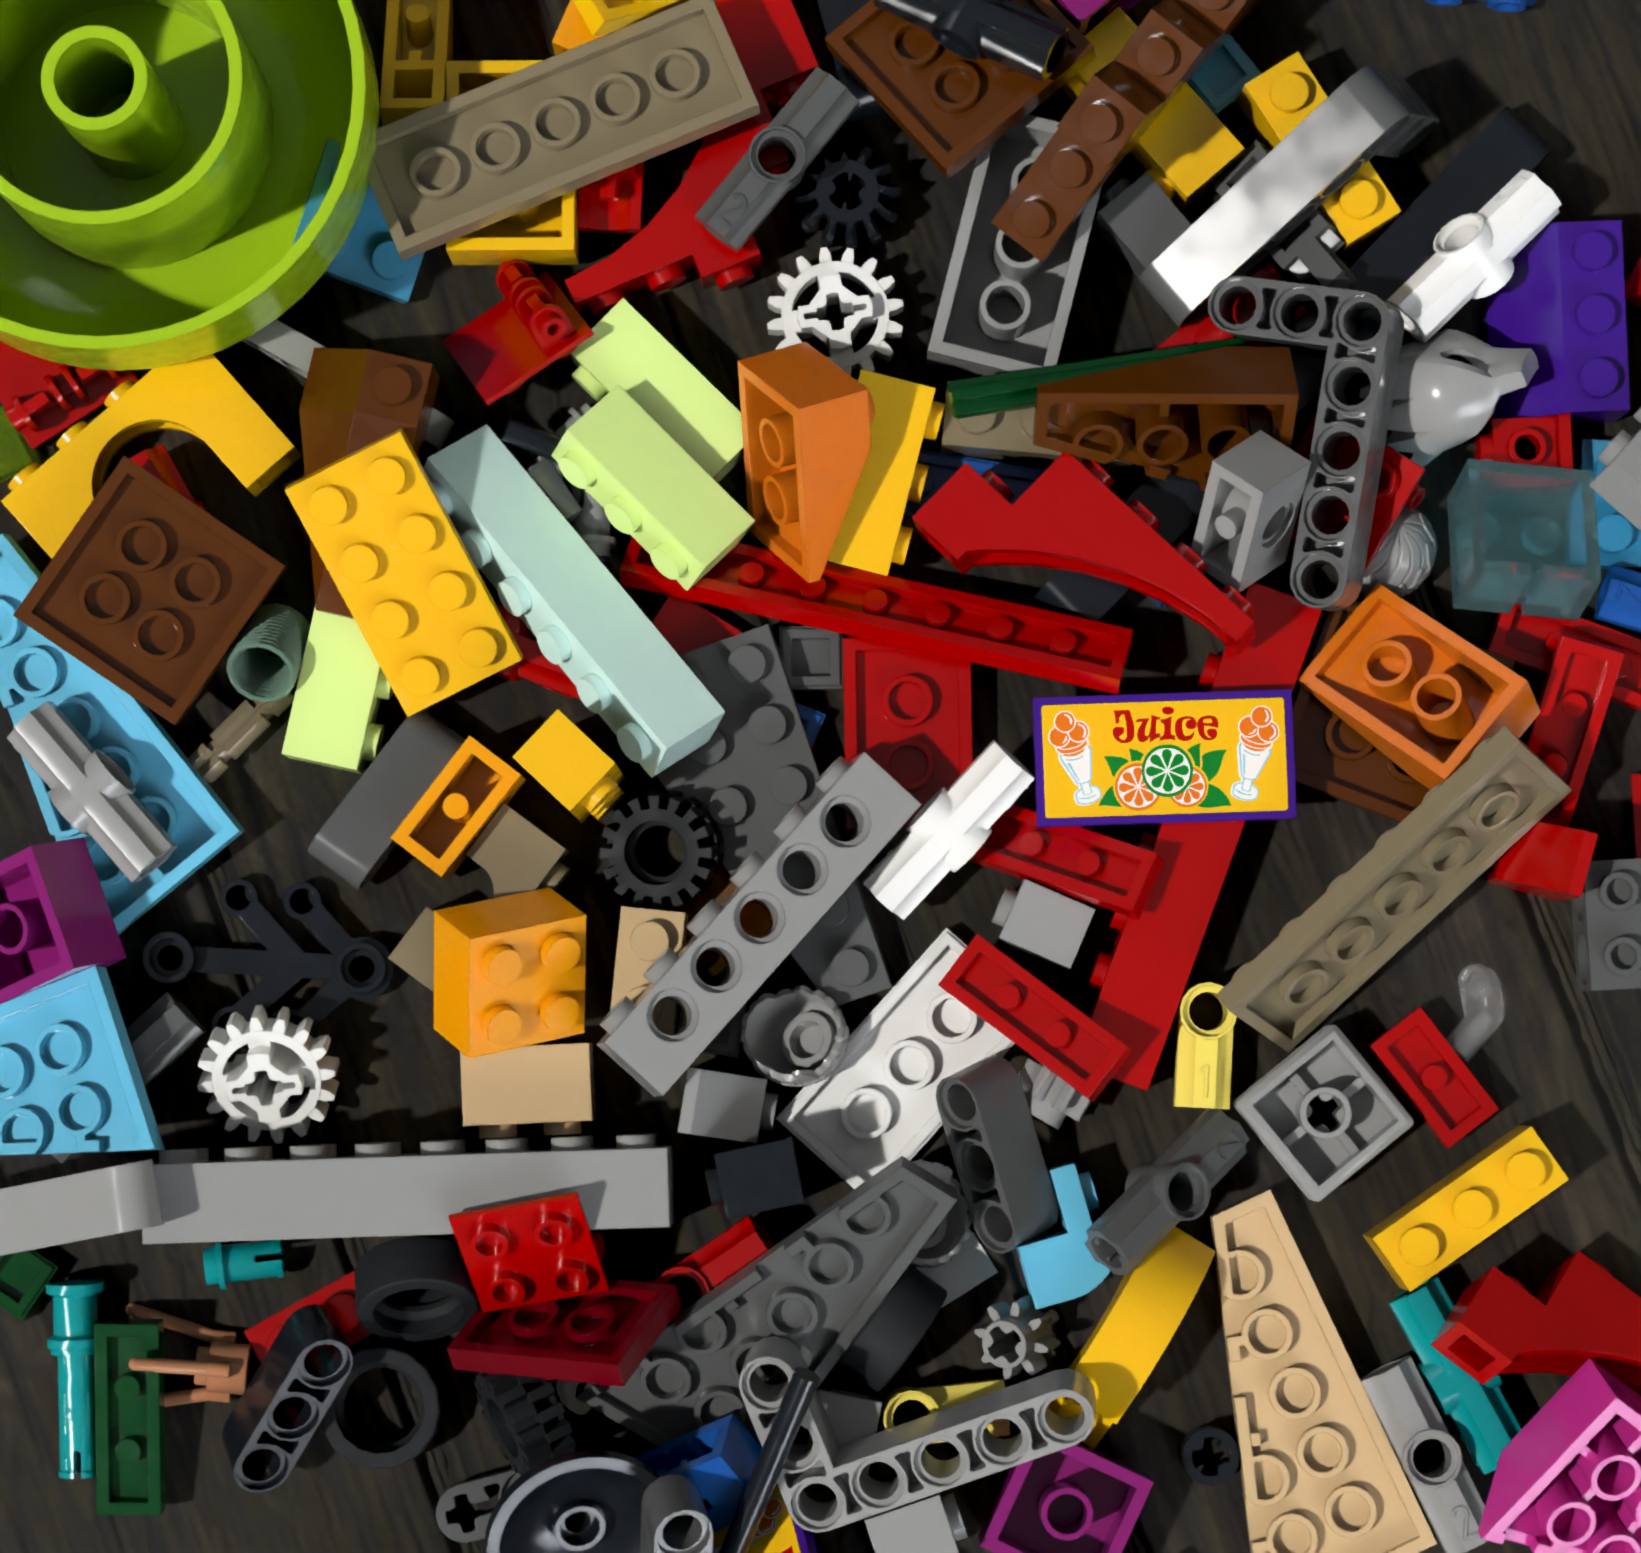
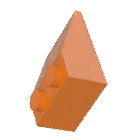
M802 342L738 360L737 362L748 514L755 520L749 528V532L805 581L812 583L821 579L870 452V422L874 419L875 408L872 396L863 384L859 383L809 343Z
M1380 583L1374 586L1297 679L1302 687L1407 774L1429 789L1445 782L1471 757L1473 750L1482 741L1493 737L1503 726H1506L1520 738L1541 713L1528 680Z

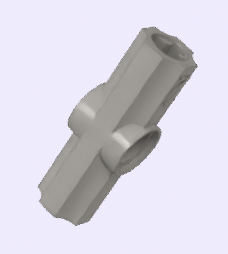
M46 701L40 707L30 711L13 727L7 739L30 764V767L49 786L51 791L48 795L56 809L78 831L86 835L90 834L132 883L139 882L145 876L154 872L178 847L154 816L133 795L136 791L135 786L124 770L106 753L99 749L94 750L54 702Z
M1407 1355L1390 1361L1360 1378L1377 1417L1395 1451L1402 1470L1407 1476L1444 1553H1464L1486 1543L1487 1540L1481 1539L1478 1534L1485 1505L1462 1460L1460 1446L1450 1436L1412 1357ZM1428 1439L1439 1440L1444 1451L1443 1461L1440 1466L1431 1472H1418L1413 1462V1454L1417 1445Z

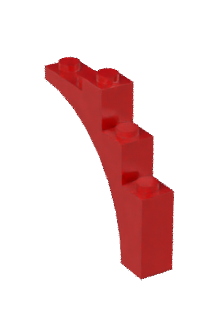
M791 0L714 1L758 101L761 114L705 136L680 186L650 223L612 255L565 280L570 297L580 315L590 310L593 317L606 315L622 298L628 302L626 295L648 286L652 293L667 290L683 282L687 278L684 271L695 267L704 290L718 285L720 291L731 290L749 282L755 277L752 270L762 266L761 252L754 236L752 235L737 253L708 232L694 216L749 150V145L754 136L762 129L767 128L772 122L773 118L766 103L776 99L778 105H786L813 70L819 67ZM774 145L768 147L759 157V163L762 168L771 174L780 175L790 170V158L784 146Z

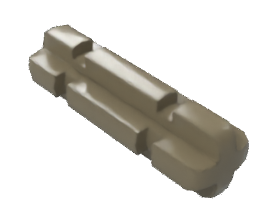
M291 691L286 697L277 702L262 703L254 700L249 702L245 699L212 732L210 737L213 740L208 745L202 743L188 757L191 765L199 771L201 777L207 783L215 782L229 767L226 762L231 757L236 760L271 725L268 720L273 715L279 717L293 703L294 696Z

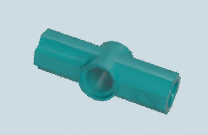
M1433 1276L1411 1292L1401 1291L1394 1298L1387 1301V1304L1420 1361L1417 1369L1433 1400L1445 1416L1449 1414L1474 1464L1482 1474L1486 1475L1496 1470L1501 1450L1522 1428L1499 1389V1386L1502 1385L1499 1375H1495L1482 1385L1431 1346L1455 1306L1439 1278Z

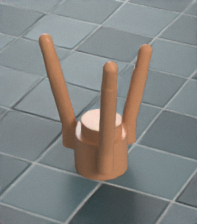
M129 1303L126 1306V1312L130 1316L139 1319H163L164 1328L211 1343L210 1347L198 1346L196 1360L138 1357L129 1360L128 1366L131 1370L194 1375V1385L206 1386L165 1392L164 1407L205 1401L230 1403L231 1394L242 1395L249 1381L251 1344L236 1343L237 1331L212 1329L136 1303Z

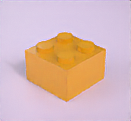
M550 887L434 910V1030L469 1059L584 1033L587 915Z

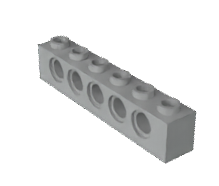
M865 752L852 758L849 762L842 756H839L815 782V785L822 793L806 810L797 803L772 830L780 840L764 857L754 851L738 867L729 879L737 888L721 906L714 899H711L687 925L686 928L694 936L678 954L668 947L644 973L643 977L651 984L636 1001L633 1002L627 996H624L600 1022L599 1025L607 1033L596 1045L653 1097L663 1096L922 805ZM832 807L844 809L853 820L854 830L848 841L836 840L827 831L825 824L826 815ZM789 855L803 857L811 867V881L805 889H796L790 886L783 876V864ZM747 902L761 905L768 913L769 927L761 938L748 935L741 927L740 912ZM704 950L715 951L725 960L727 967L726 976L718 986L707 985L697 974V959ZM662 998H669L677 1002L684 1014L683 1025L674 1035L662 1033L653 1022V1009Z

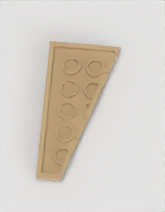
M1271 1189L1263 1190L1210 1215L1214 1251H1216L1215 1263L1237 1445L1240 1454L1239 1462L1250 1553H1419L1436 1545L1437 1542Z

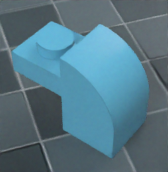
M1073 1162L1047 1168L1064 1230L1032 1239L1016 1248L1032 1305L1036 1310L1081 1297L1095 1289L1110 1273L1106 1266L1095 1261L1084 1244L1088 1240L1086 1230L1094 1223L1091 1221L1089 1211L1099 1209L1100 1207L1089 1171L1078 1174Z

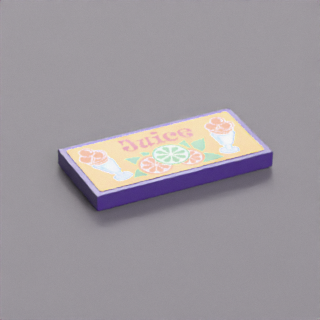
M1292 689L1032 698L1036 828L1295 820L1297 818Z

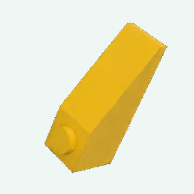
M387 0L380 94L382 126L446 101V61H453V0Z

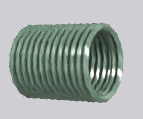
M278 603L266 604L258 608L237 639L227 662L226 671L229 681L240 694L250 700L267 703L277 702L290 693L300 673L310 630V623L306 618L292 607ZM260 648L270 650L281 658L270 656Z

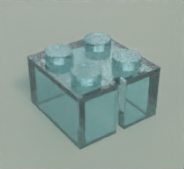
M1468 459L1447 498L1453 608L1509 614L1514 604L1517 603L1521 604L1522 615L1578 620L1601 582L1595 491L1589 486L1594 479L1593 471Z

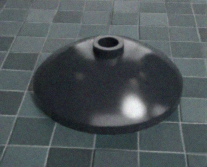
M584 1450L551 1458L524 1473L499 1499L488 1521L484 1542L485 1553H640L641 1502L643 1493L652 1482L661 1476L638 1459L613 1451ZM584 1512L581 1516L577 1518H567L574 1513ZM680 1515V1516H677V1517H674V1518L671 1519V1520L678 1519V1518L681 1517V1515Z

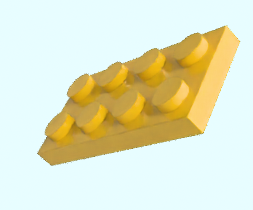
M402 428L293 482L285 488L284 491L407 717L522 660L523 654Z

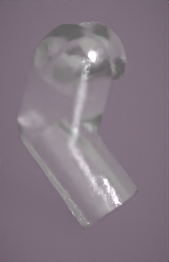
M1476 963L1466 966L1458 976L1464 1018L1446 1038L1457 1055L1467 1062L1472 1059L1505 1018L1501 983L1497 974L1492 969Z

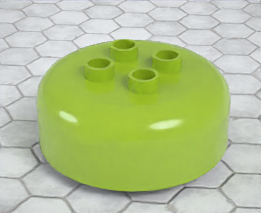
M0 0V341L33 356L80 368L115 371L153 369L190 362L220 352L251 337L277 320L297 303L325 273L343 247L360 213L369 188L368 174L372 156L373 158L375 157L377 148L375 143L376 130L379 128L380 122L378 80L372 50L353 0ZM330 138L341 142L337 160L339 165L333 182L317 213L299 239L292 245L326 141Z

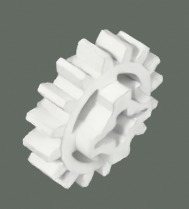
M823 247L820 248L819 264L811 266L809 261L803 256L796 258L799 274L796 278L780 273L777 277V282L786 294L784 297L769 296L767 302L768 309L781 314L780 318L773 319L767 323L768 335H784L785 337L775 350L802 343L799 337L802 340L814 338L829 349L830 357L827 358L850 376L851 371L857 368L875 372L871 360L874 356L886 361L891 360L893 350L885 342V339L901 338L903 326L889 320V317L903 312L904 305L901 299H887L886 297L895 287V280L892 275L883 277L878 281L874 278L877 269L876 259L872 257L862 267L854 264V249L847 247L841 261H832L828 248ZM841 278L856 282L869 294L855 295L842 285ZM817 282L818 292L810 304L798 306V310H794V306L802 292ZM839 305L841 314H852L844 318L843 329L832 330L829 320H818L826 317L827 306ZM873 324H877L870 341L862 349L853 353L852 342L861 329L872 328Z
M256 1005L251 1020L248 1022L241 1014L235 1011L229 1017L226 1025L227 1030L217 1026L213 1029L207 1043L210 1048L203 1049L198 1062V1067L204 1070L197 1085L198 1091L213 1093L206 1110L209 1114L225 1110L229 1116L224 1129L229 1132L237 1128L240 1123L248 1126V1141L255 1142L261 1130H270L275 1144L282 1143L288 1127H291L300 1137L307 1135L311 1119L322 1122L330 1105L327 1101H334L339 1082L333 1079V1077H336L340 1061L338 1057L324 1056L328 1051L331 1038L329 1035H322L313 1039L309 1035L313 1019L310 1017L301 1020L298 1025L289 1022V1007L283 1006L278 1012L277 1018H268L263 1005ZM248 1044V1053L236 1054L234 1061L228 1062L229 1057L237 1049ZM304 1087H310L302 1098L289 1104L290 1096L302 1095Z

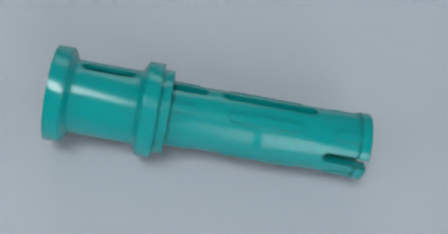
M70 1279L45 1283L46 1294L52 1296L53 1335L47 1338V1348L50 1349L52 1356H57L60 1462L58 1477L62 1479H75V1474L78 1473L77 1451H79L81 1454V1479L96 1477L94 1323L98 1320V1294L104 1291V1281L99 1279Z

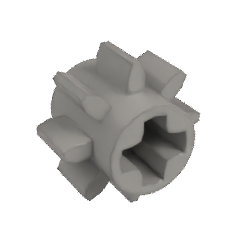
M1029 1058L1025 1060L1018 1073L1030 1113L1033 1117L1059 1130L1066 1116L1080 1122L1091 1102L1089 1099L1041 1063L1039 1065Z
M1028 1295L1014 1301L1011 1307L1003 1299L989 1306L987 1310L993 1322H988L978 1327L974 1333L982 1338L984 1355L981 1361L983 1363L991 1362L995 1366L1003 1368V1376L1007 1380L1021 1373L1023 1368L1031 1376L1045 1369L1048 1366L1046 1359L1041 1353H1048L1060 1346V1341L1052 1337L1050 1321L1054 1316L1053 1313H1043L1039 1309L1036 1310L1034 1307H1031L1032 1301ZM1014 1333L1019 1335L1020 1342L1016 1340Z

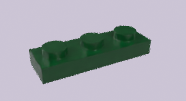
M99 1318L94 1323L96 1515L161 1516L166 1509L164 1373L134 1371L128 1366L129 1360L134 1357L164 1358L163 1319Z

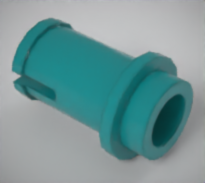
M260 1240L231 1244L215 1242L214 1246L203 1247L206 1284H219L220 1290H227V1283L274 1277H278V1279L285 1278L284 1261L282 1259L256 1262L259 1257L283 1255L282 1241Z

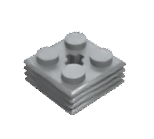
M1336 1025L1324 1026L1233 1101L1235 1110L1306 1197L1315 1202L1324 1199L1407 1131L1414 1123L1410 1114ZM1314 1097L1324 1102L1331 1099L1335 1100L1337 1107L1332 1111L1331 1115L1336 1123L1332 1128L1329 1129L1323 1124H1317L1312 1127L1308 1122L1307 1118L1313 1113L1309 1103Z

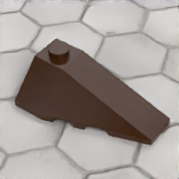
M1224 346L1037 385L1032 436L1033 445L1102 464L1109 463L1115 459L1144 467L1145 475L1165 481L1167 476L1171 474L1199 482L1200 490L1205 491L1212 460L1259 430H1262L1291 449L1299 391L1290 347Z
M314 348L299 407L304 475L307 476L400 428L404 430L420 460L440 380L433 363L372 349ZM310 538L316 610L354 619Z

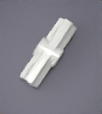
M1521 169L1477 213L1460 215L1441 228L1433 241V249L1436 253L1387 299L1388 302L1392 303L1400 311L1404 320V329L1414 339L1426 343L1470 299L1485 298L1496 293L1506 285L1514 272V263L1511 259L1560 213L1559 207L1562 204L1552 188L1543 183L1535 173Z
M993 740L948 789L945 787L941 788L920 809L905 830L908 833L869 872L863 884L887 909L905 920L950 870L953 873L958 871L979 850L992 832L990 827L1015 803L1024 790L1029 788V785L1035 779L1034 775L1006 748Z

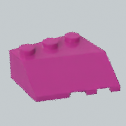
M1589 1358L1501 1450L1478 1529L1481 1539L1501 1545L1504 1540L1529 1546L1533 1553H1641V1396Z

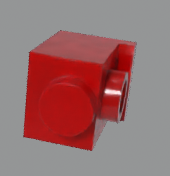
M1558 414L1554 417L1491 419L1484 426V434L1476 435L1475 438L1476 470L1478 473H1486L1487 489L1560 487L1574 478L1571 414ZM1518 439H1528L1535 445L1536 454L1533 459L1525 460L1517 455L1515 443Z

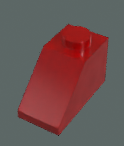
M1537 822L1487 869L1484 881L1555 902L1580 898L1583 893L1598 834Z

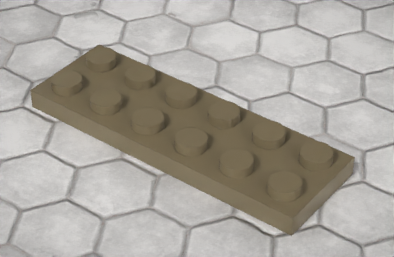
M689 0L378 128L375 140L377 148L375 157L373 158L372 156L368 180L402 261L761 113L758 101L714 0Z
M1503 726L1493 737L1482 741L1473 750L1471 757L1445 782L1437 784L1430 789L1423 798L1422 803L1401 823L1383 833L1376 841L1374 848L1348 872L1336 877L1328 886L1326 893L1301 916L1289 921L1282 928L1279 936L1254 960L1243 964L1234 973L1232 980L1216 995L1231 1013L1289 1053L1566 797L1572 789L1511 730Z

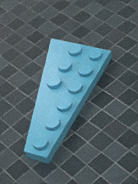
M2 533L0 534V700L3 708L8 709L15 726L30 711L40 707L46 701L54 702L94 750L99 749L124 770L135 786L136 791L133 795L154 816L160 826L178 846L171 853L170 857L154 872L148 874L139 882L132 883L90 834L81 833L60 814L49 798L48 793L51 789L21 755L50 835L55 836L56 842L84 837L118 935H120L240 836L245 829L210 785L201 777L199 771L191 765L187 756L147 706L13 616L41 576V573L11 535Z
M95 965L0 1004V1156L165 1150L106 967Z

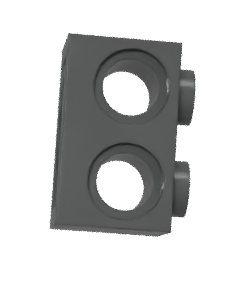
M1641 858L1591 861L1582 896L1571 899L1577 992L1641 989Z

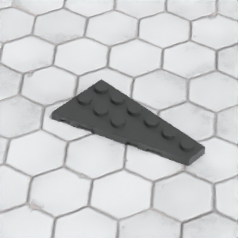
M770 624L679 655L725 710V714L709 742L656 775L668 792L672 790L683 792L682 798L685 799L695 797L702 802L699 809L703 813L710 812V815L715 820L711 823L714 832L722 831L724 841L718 844V852H724L722 864L731 876L754 851L764 857L780 840L772 830L797 803L806 810L822 793L815 785V782L822 774ZM832 807L826 815L825 824L827 831L836 840L844 841ZM789 855L783 864V876L790 886L796 889H805L809 885L812 871L809 863L803 857ZM856 878L790 952L815 987L824 992L826 996H830L837 1006L894 986L858 879ZM752 902L769 925L767 911L761 905Z
M899 1157L673 1317L625 1386H601L594 1383L581 1382L577 1385L575 1398L656 1446L732 1413L761 1446L739 1389L741 1371L746 1356L754 1343L765 1337L772 1336L786 1338L791 1341L801 1352L807 1368L820 1377L816 1387L817 1390L956 1203V1189L907 1158ZM765 1364L755 1369L758 1377L767 1384L779 1385L788 1380L785 1372L776 1365Z

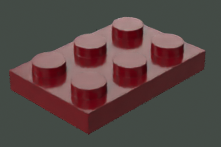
M607 1279L610 1291L483 1313L480 1305L479 1311L472 1315L447 1347L454 1370L484 1372L490 1375L504 1374L541 1378L543 1380L594 1383L601 1386H625L680 1309L681 1303L676 1285Z

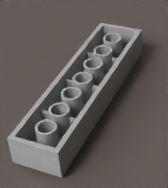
M658 1133L619 1134L616 1136V1147L594 1148V1135L556 1136L551 1138V1149L530 1150L529 1137L485 1140L486 1151L466 1152L465 1139L420 1142V1153L401 1154V1142L355 1144L354 1156H337V1144L289 1146L290 1158H273V1146L224 1148V1160H209V1148L160 1150L159 1162L153 1163L164 1225L142 1229V1244L454 1234L449 1221L450 1214L578 1192L590 1230L670 1227L675 1222L672 1145L658 1146Z

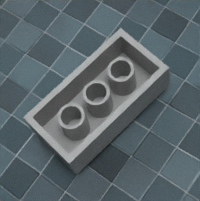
M1028 114L977 156L927 350L926 364L976 377L1057 365L1101 188L1080 213L1051 254L1042 262L991 223V221L1056 133L1059 122Z

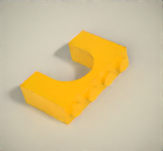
M211 354L190 362L153 368L137 383L133 379H128L121 383L105 399L104 404L107 409L90 424L83 420L69 428L56 443L60 450L43 465L40 466L37 462H34L22 469L8 484V488L12 492L2 499L1 502L52 559L104 485L107 471L114 457L126 444L138 436L158 430H177L196 436L214 451L255 497L303 455L219 360Z

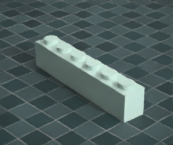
M486 424L428 457L424 470L477 569H480L496 588L504 608L513 616H519L537 638L538 646L545 658L552 664L559 665L574 683L583 704L591 712L598 713L615 733L623 753L630 760L638 762L648 775L653 778L709 742L725 714V710L491 428Z

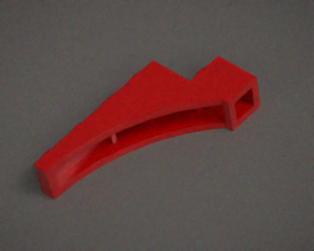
M1062 453L1013 504L1009 502L1014 497L1013 492L996 474L987 469L980 476L970 465L965 463L912 516L918 533L963 575L973 566L987 565L1039 566L1082 573L1126 586L1170 606L1203 626L1238 655L1256 637L1255 622L1250 618L1255 612L1252 605L1230 585H1226L1220 591L1203 575L1208 569L1207 565L1186 544L1179 542L1173 548L1156 532L1161 524L1144 505L1135 499L1126 505L1109 489L1114 484L1113 479L1095 461L1084 459L1080 463L1073 455Z
M1579 1250L1547 1276L1536 1297L1531 1295L1519 1280L1505 1275L1498 1268L1492 1266L1464 1289L1431 1346L1482 1385L1499 1374L1551 1373L1572 1376L1591 1358L1632 1390L1641 1393V1297L1614 1278L1604 1265L1591 1260Z

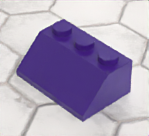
M1622 220L1573 221L1547 224L1511 259L1514 263V272L1506 285L1496 293L1484 298L1486 343L1492 347L1532 348L1539 364V369L1526 387L1500 397L1489 421L1498 418L1554 417L1558 414H1571V424L1617 422L1630 411Z

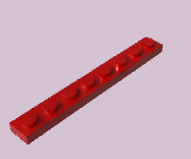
M631 537L620 567V585L1117 695L1130 652L1134 630L829 562L826 563L821 579L808 583L771 550L738 543L688 591L676 580L668 579L662 575L652 563L650 554L633 537Z

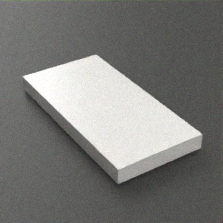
M948 928L939 935L849 1036L846 1052H844V1056L832 1074L823 1081L803 1087L776 1118L853 1189L860 1186L899 1157L903 1156L911 1160L943 1125L936 1101L937 1086L942 1079L991 1055L1003 1057L1015 1044L938 985L967 947Z

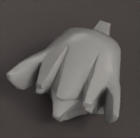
M1447 328L1441 332H1436L1426 343L1416 339L1405 343L1401 347L1388 431L1392 432L1386 438V445L1397 452H1406L1404 454L1405 457L1424 467L1443 452L1476 436L1491 418L1502 395L1524 388L1529 384L1533 375L1539 369L1532 348L1492 347L1470 334ZM1459 355L1470 361L1472 365L1447 357ZM1369 377V384L1360 388L1359 398L1366 399L1370 392Z

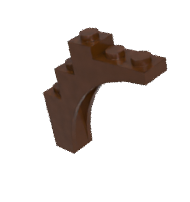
M1163 0L1154 6L1115 60L1092 76L1057 125L1058 130L991 223L1041 262L1045 260L1107 178L1171 99L1222 41L1245 18L1255 11L1263 0Z

